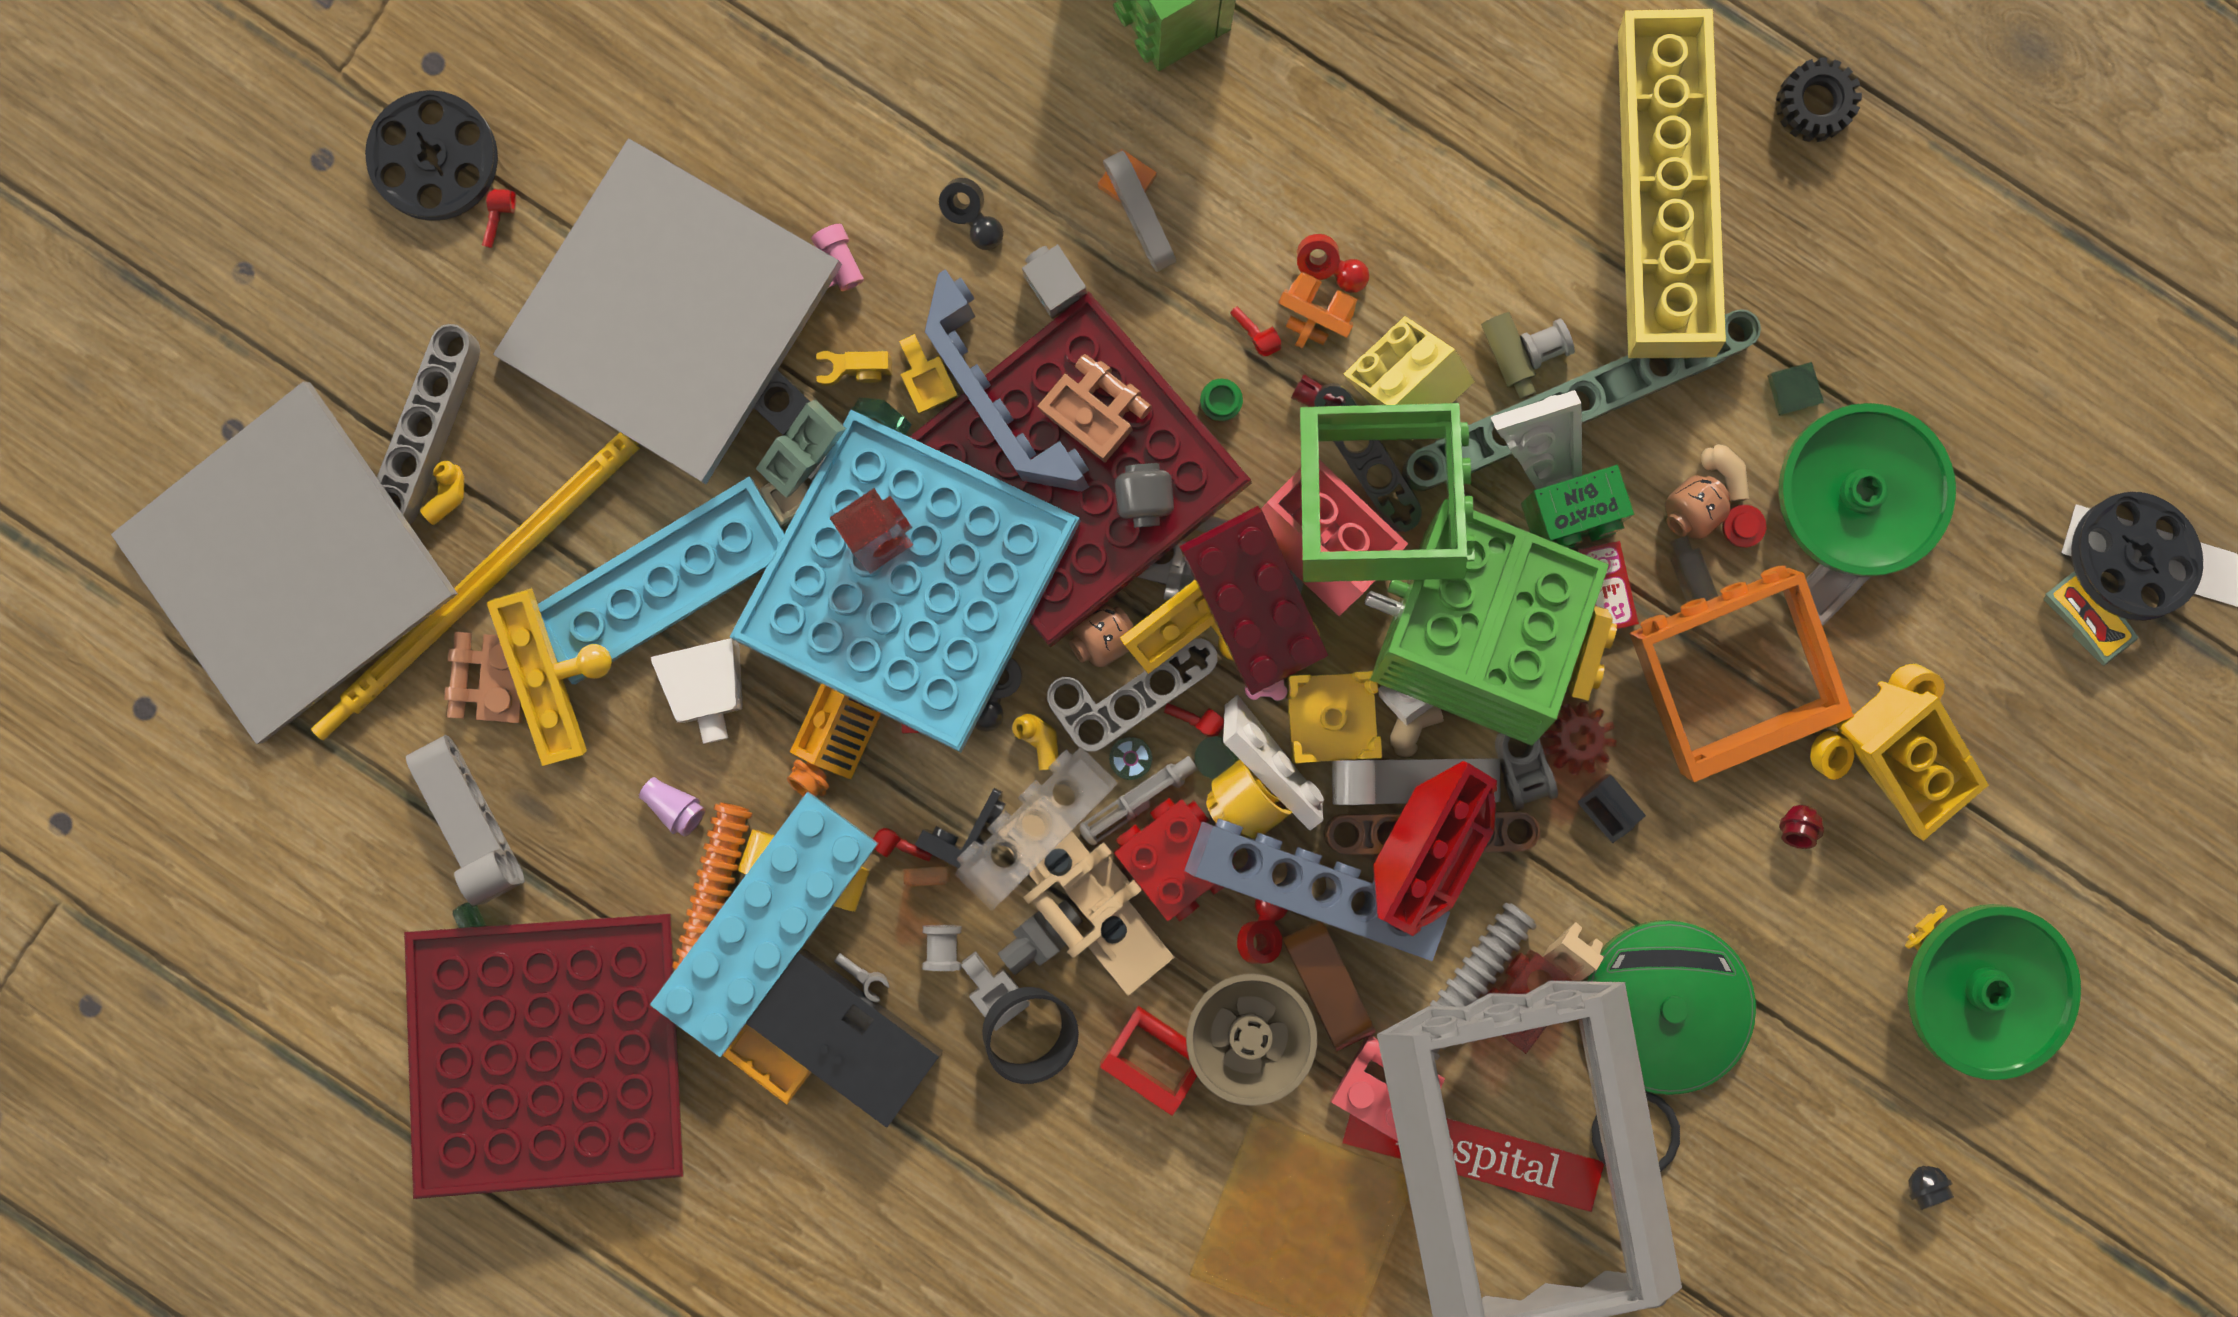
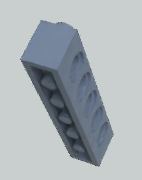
M1219 818L1215 826L1205 822L1201 823L1184 870L1185 872L1433 961L1450 914L1449 911L1434 922L1421 927L1420 932L1411 936L1378 918L1375 878L1373 883L1359 879L1361 870L1336 861L1334 869L1319 864L1322 858L1321 855L1297 847L1295 855L1280 850L1282 841L1261 833L1257 834L1255 841L1240 835L1243 827ZM1245 848L1248 853L1247 863L1241 869L1235 870L1232 865V857L1237 850ZM1284 862L1287 866L1286 878L1281 883L1274 884L1272 880L1273 869L1279 863ZM1324 877L1326 880V890L1320 897L1314 898L1312 895V885L1318 878ZM1363 891L1365 903L1360 910L1353 912L1351 908L1352 898L1356 893Z

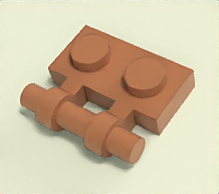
M1084 354L1075 365V368L1085 375L1084 378L1077 383L1067 374H1064L1037 407L1041 413L1106 463L1133 431L1132 426L1122 418L1123 415L1131 411L1140 419H1144L1150 412L1152 405L1141 398L1142 392L1132 384L1126 386L1111 374L1112 369L1104 362H1095L1088 355ZM1101 387L1115 398L1108 407L1092 395L1096 389Z
M455 632L453 649L449 648L448 662H452L450 687H445L444 700H448L447 717L464 719L466 702L477 703L476 720L523 723L524 711L498 635L484 634L482 651L471 650L472 633ZM469 663L481 664L479 690L467 689Z

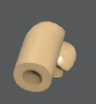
M1717 444L1714 448H1706L1701 454L1702 465L1706 470L1712 471L1717 469L1725 476L1726 489L1730 494L1729 502L1748 500L1749 489L1744 461L1725 445Z
M1433 706L1407 726L1399 718L1397 719L1390 735V741L1398 756L1407 758L1416 753L1418 749L1416 743L1422 728L1444 722L1441 709Z

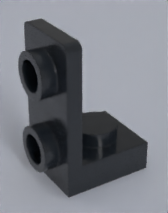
M993 788L963 848L956 845L958 836L939 826H936L933 832L923 829L915 846L959 869L964 868L967 861L974 865L986 843L979 838L987 823L995 826L1006 803L999 800L1003 791Z

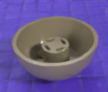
M1241 974L1217 983L1198 1001L1188 1023L1186 1036L1187 1051L1196 1075L1214 1094L1236 1104L1249 1106L1264 1105L1287 1096L1305 1079L1316 1055L1317 1030L1308 1005L1289 985L1266 975ZM1248 1023H1249V1024H1255V1025H1257V1026H1258L1259 1024H1261V1025H1260L1259 1028H1258V1027L1253 1026V1025H1248ZM1239 1029H1241L1239 1033V1040L1234 1041V1039H1237Z

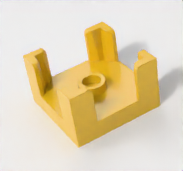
M1373 671L1318 676L1299 675L1286 678L1292 763L1382 758L1381 736L1377 737L1375 694L1378 693V683L1370 680Z

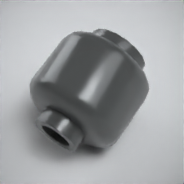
M1159 463L1124 466L1125 473L1120 474L1115 479L1118 515L1124 519H1133L1134 528L1160 526L1159 517L1167 516L1174 510L1171 475L1164 470H1160Z

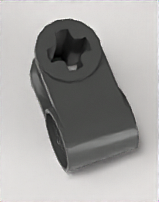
M1498 733L1495 740V750L1500 759L1506 790L1516 811L1521 810L1524 804L1544 797H1549L1551 800L1558 798L1556 782L1546 761L1540 739L1533 745L1527 744L1526 751L1521 756L1514 757L1508 750V742L1511 737Z

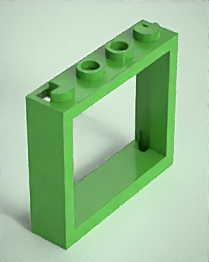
M1459 403L1300 407L1303 582L1465 579L1467 562L1475 561V535H1466V523H1473V497L1464 496V484H1471V459L1462 458V447L1469 446L1468 422H1460ZM1445 438L1450 549L1321 552L1318 441Z

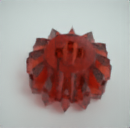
M1580 702L1576 708V713L1570 704L1562 705L1561 713L1563 719L1557 716V719L1552 724L1556 728L1555 731L1546 730L1541 736L1545 739H1553L1554 744L1546 746L1543 752L1545 755H1552L1558 752L1559 755L1555 759L1553 766L1561 769L1569 762V773L1571 775H1578L1582 764L1588 773H1594L1597 771L1594 758L1602 763L1610 761L1609 755L1602 748L1603 746L1615 747L1617 741L1612 738H1605L1604 733L1613 730L1615 726L1613 722L1599 725L1604 711L1601 708H1597L1589 715L1587 702ZM1582 728L1581 735L1587 734V743L1579 745L1578 750H1576L1574 747L1577 743L1570 742L1571 733H1577Z

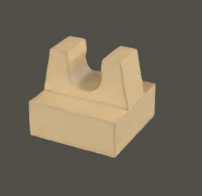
M1576 922L1567 928L1555 942L1549 945L1542 959L1571 981H1582L1596 971L1604 957L1600 955L1603 943L1597 938L1588 945L1578 938L1582 927Z

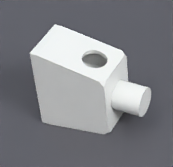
M730 638L651 657L652 664L676 721L686 723L698 720L703 744L728 739L723 714L742 709L739 643Z

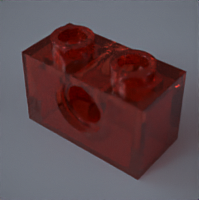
M875 488L830 517V520L851 552L870 574L914 545L906 534L913 527L891 496L883 500Z

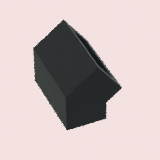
M1605 774L1585 791L1578 801V804L1612 843L1633 830L1635 825L1646 816L1611 774Z

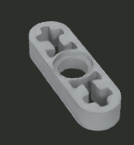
M1122 150L1104 159L1103 164L1154 270L1159 272L1176 263L1171 246L1125 152Z

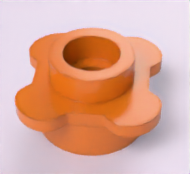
M797 759L793 763L795 766L791 769L792 773L787 777L788 783L802 797L807 792H810L815 797L818 795L824 797L826 790L829 788L828 783L825 781L827 779L826 774L818 766L809 762L805 764Z

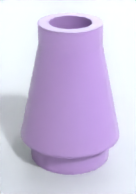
M655 777L651 778L639 793V798L652 809L672 834L678 832L682 836L689 835L698 826L705 814V808L699 805L700 800L664 784Z

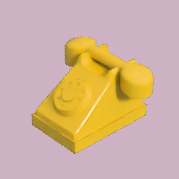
M1907 664L1898 668L1891 675L1888 683L1883 681L1877 683L1880 692L1857 711L1854 717L1835 724L1838 728L1837 732L1830 730L1817 736L1811 746L1810 759L1813 767L1828 779L1836 780L1847 774L1852 766L1855 755L1901 814L1911 832L1924 841L1987 788L1989 784L1974 758L1970 755V751L1940 701L1945 689L1944 680L1938 674L1922 665Z

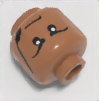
M1696 475L1688 478L1668 496L1665 502L1668 526L1675 534L1681 537L1688 536L1693 539L1706 538L1730 514V494L1728 490L1714 477Z
M1104 604L1072 630L1074 638L1069 641V645L1081 663L1088 660L1095 667H1106L1129 652L1120 637L1134 626L1127 614L1119 606L1112 608L1108 604Z

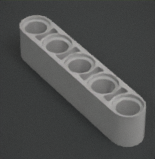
M454 324L442 325L432 335L377 475V479L391 498L395 496L400 498V512L409 524L413 523L418 516L433 477V470L439 462L480 356V345L477 339L463 328ZM462 337L464 346L461 353L450 357L448 345L453 339ZM446 377L448 389L441 396L435 397L432 391L433 384L437 379ZM430 416L433 423L431 431L426 436L419 437L417 433L419 421L424 417ZM414 456L417 462L416 470L412 475L404 477L401 470L402 464L405 459Z

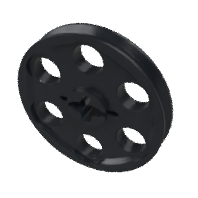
M426 90L413 92L398 98L379 114L367 137L365 159L367 171L374 187L394 208L416 219L440 221L466 213L483 199L496 175L498 150L490 126L472 105L462 98L447 92ZM432 103L440 104L444 111L442 119L436 124H425L421 116L423 109ZM393 124L404 125L406 129V137L398 145H389L385 141L384 134L387 128ZM474 124L480 129L478 141L470 146L460 144L458 140L460 129L465 125ZM421 135L430 147L440 151L436 156L438 159L437 163L444 173L443 176H441L440 171L427 160L423 161L427 158L425 151L427 148L420 139ZM393 166L403 167L406 173L404 182L397 187L386 186L384 182L386 170ZM467 166L478 168L480 175L478 182L470 188L461 187L458 183L459 172ZM429 187H437L442 191L440 204L435 208H424L420 201L421 194Z
M2124 492L2113 495L2088 510L2074 531L2071 555L2076 576L2089 597L2113 615L2135 621L2160 618L2187 603L2200 584L2203 573V551L2198 535L2185 515L2174 505L2160 497L2143 492ZM2118 505H2123L2131 510L2134 518L2132 526L2124 525L2118 520L2116 515ZM2158 520H2164L2171 525L2173 529V538L2171 540H2166L2158 534L2156 529ZM2091 531L2098 532L2104 537L2106 541L2104 552H2098L2091 547L2089 543ZM2136 549L2142 553L2139 563L2135 562L2132 558L2136 553ZM2170 560H2176L2184 566L2186 571L2184 581H2179L2170 574ZM2103 572L2111 573L2117 579L2119 587L2116 593L2108 592L2102 586L2101 575ZM2144 586L2152 588L2157 593L2159 602L2156 608H2152L2144 603L2141 597V591Z

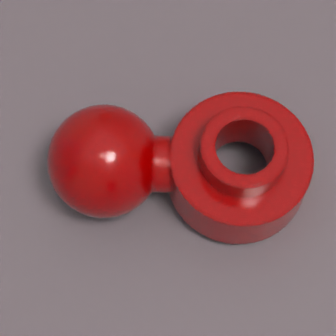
M1312 234L1304 238L1297 248V266L1300 272H1304L1318 280H1324L1334 275L1338 286L1347 293L1360 292L1367 286L1370 277L1367 266L1357 259L1340 260L1338 245L1331 237L1324 234ZM1321 249L1325 254L1320 258H1315L1311 256V252Z
M1256 898L1255 909L1259 915L1258 921L1247 922L1241 927L1237 936V948L1241 957L1246 962L1251 964H1268L1279 956L1282 949V936L1275 925V921L1282 919L1288 910ZM1254 937L1257 940L1256 948L1254 947Z

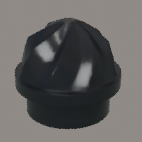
M1931 1166L1918 1167L1908 1180L1911 1194L1909 1196L1911 1200L1916 1199L1921 1210L1954 1198L1949 1187L1953 1183L1939 1168Z

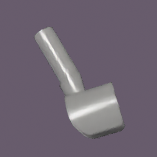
M841 953L834 960L836 964L863 984L865 996L873 1002L880 1001V998L868 989L871 982L875 980L881 981L889 988L888 980L884 974L880 972L868 973Z

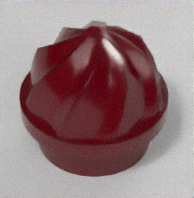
M1806 805L1793 806L1781 818L1779 828L1782 831L1781 839L1787 845L1795 848L1810 849L1815 847L1817 840L1824 833L1821 816L1817 814V810Z

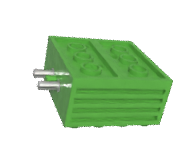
M1444 499L1425 530L1418 550L1450 549L1447 499ZM1473 510V523H1466V535H1475V561L1467 562L1465 579L1407 580L1406 583L1400 580H1391L1387 592L1399 596V602L1373 591L1367 594L1365 605L1393 616L1370 680L1533 745L1557 719L1609 564Z

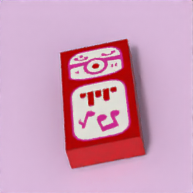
M1620 541L1577 550L1579 553L1609 564L1595 606L1609 610L1613 618L1612 623L1617 624V629L1638 625L1639 622Z

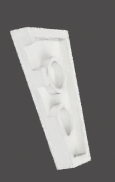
M1575 390L1562 395L1550 396L1543 401L1491 417L1496 430L1504 438L1510 451L1518 459L1536 489L1582 476L1581 401Z
M1236 695L1225 704L1223 743L1309 830H1312L1323 821L1322 802L1324 799L1321 792L1311 781H1306L1242 699Z

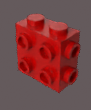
M1169 797L1149 813L1154 819L1142 830L1135 824L1116 839L1120 847L1114 851V854L1164 918L1169 921L1175 916L1180 922L1200 906L1196 899L1203 893L1210 890L1215 895L1224 887L1184 871L1201 823H1207L1210 820L1194 800L1188 805L1183 799L1178 800L1174 804Z

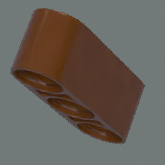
M1317 921L1282 938L1336 1051L1338 1052L1375 1034L1374 1026L1324 923Z

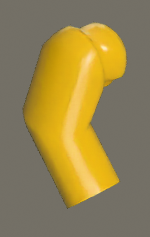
M441 461L435 466L433 475L437 480L438 495L420 508L422 515L432 525L437 524L459 506L464 498L463 471L458 465H454L450 461Z
M1024 714L1017 717L1012 724V732L1016 738L1026 741L1037 749L1039 770L1059 769L1055 729L1036 715Z

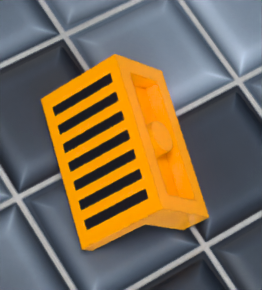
M820 684L790 753L813 765L851 779L881 713Z

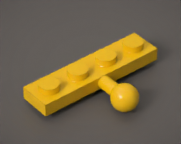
M1195 580L1120 637L1126 648L1148 674L1210 626L1219 636L1218 647L1221 654L1227 659L1233 660Z
M532 588L488 601L487 606L542 766L583 755L587 752L563 679L580 674L592 679L603 677L608 673L612 664L609 651L601 645L590 644L583 647L576 658L557 663Z

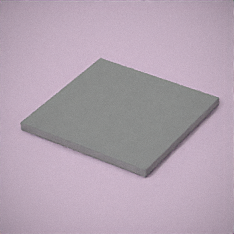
M628 138L493 355L707 484L842 264L829 254Z
M310 382L300 383L111 534L256 744L267 741L458 595Z

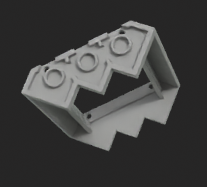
M1548 981L1527 994L1489 993L1466 1007L1428 1006L1377 1034L1433 1317H1609L1663 1306L1667 1299L1682 1288L1625 982ZM1578 1019L1626 1273L1604 1271L1582 1288L1545 1283L1523 1300L1491 1296L1481 1298L1433 1050Z

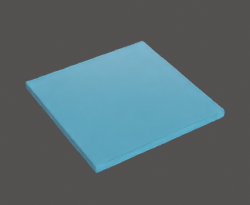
M850 410L843 423L846 430L826 455L734 627L730 638L961 753L1081 521L1079 517Z

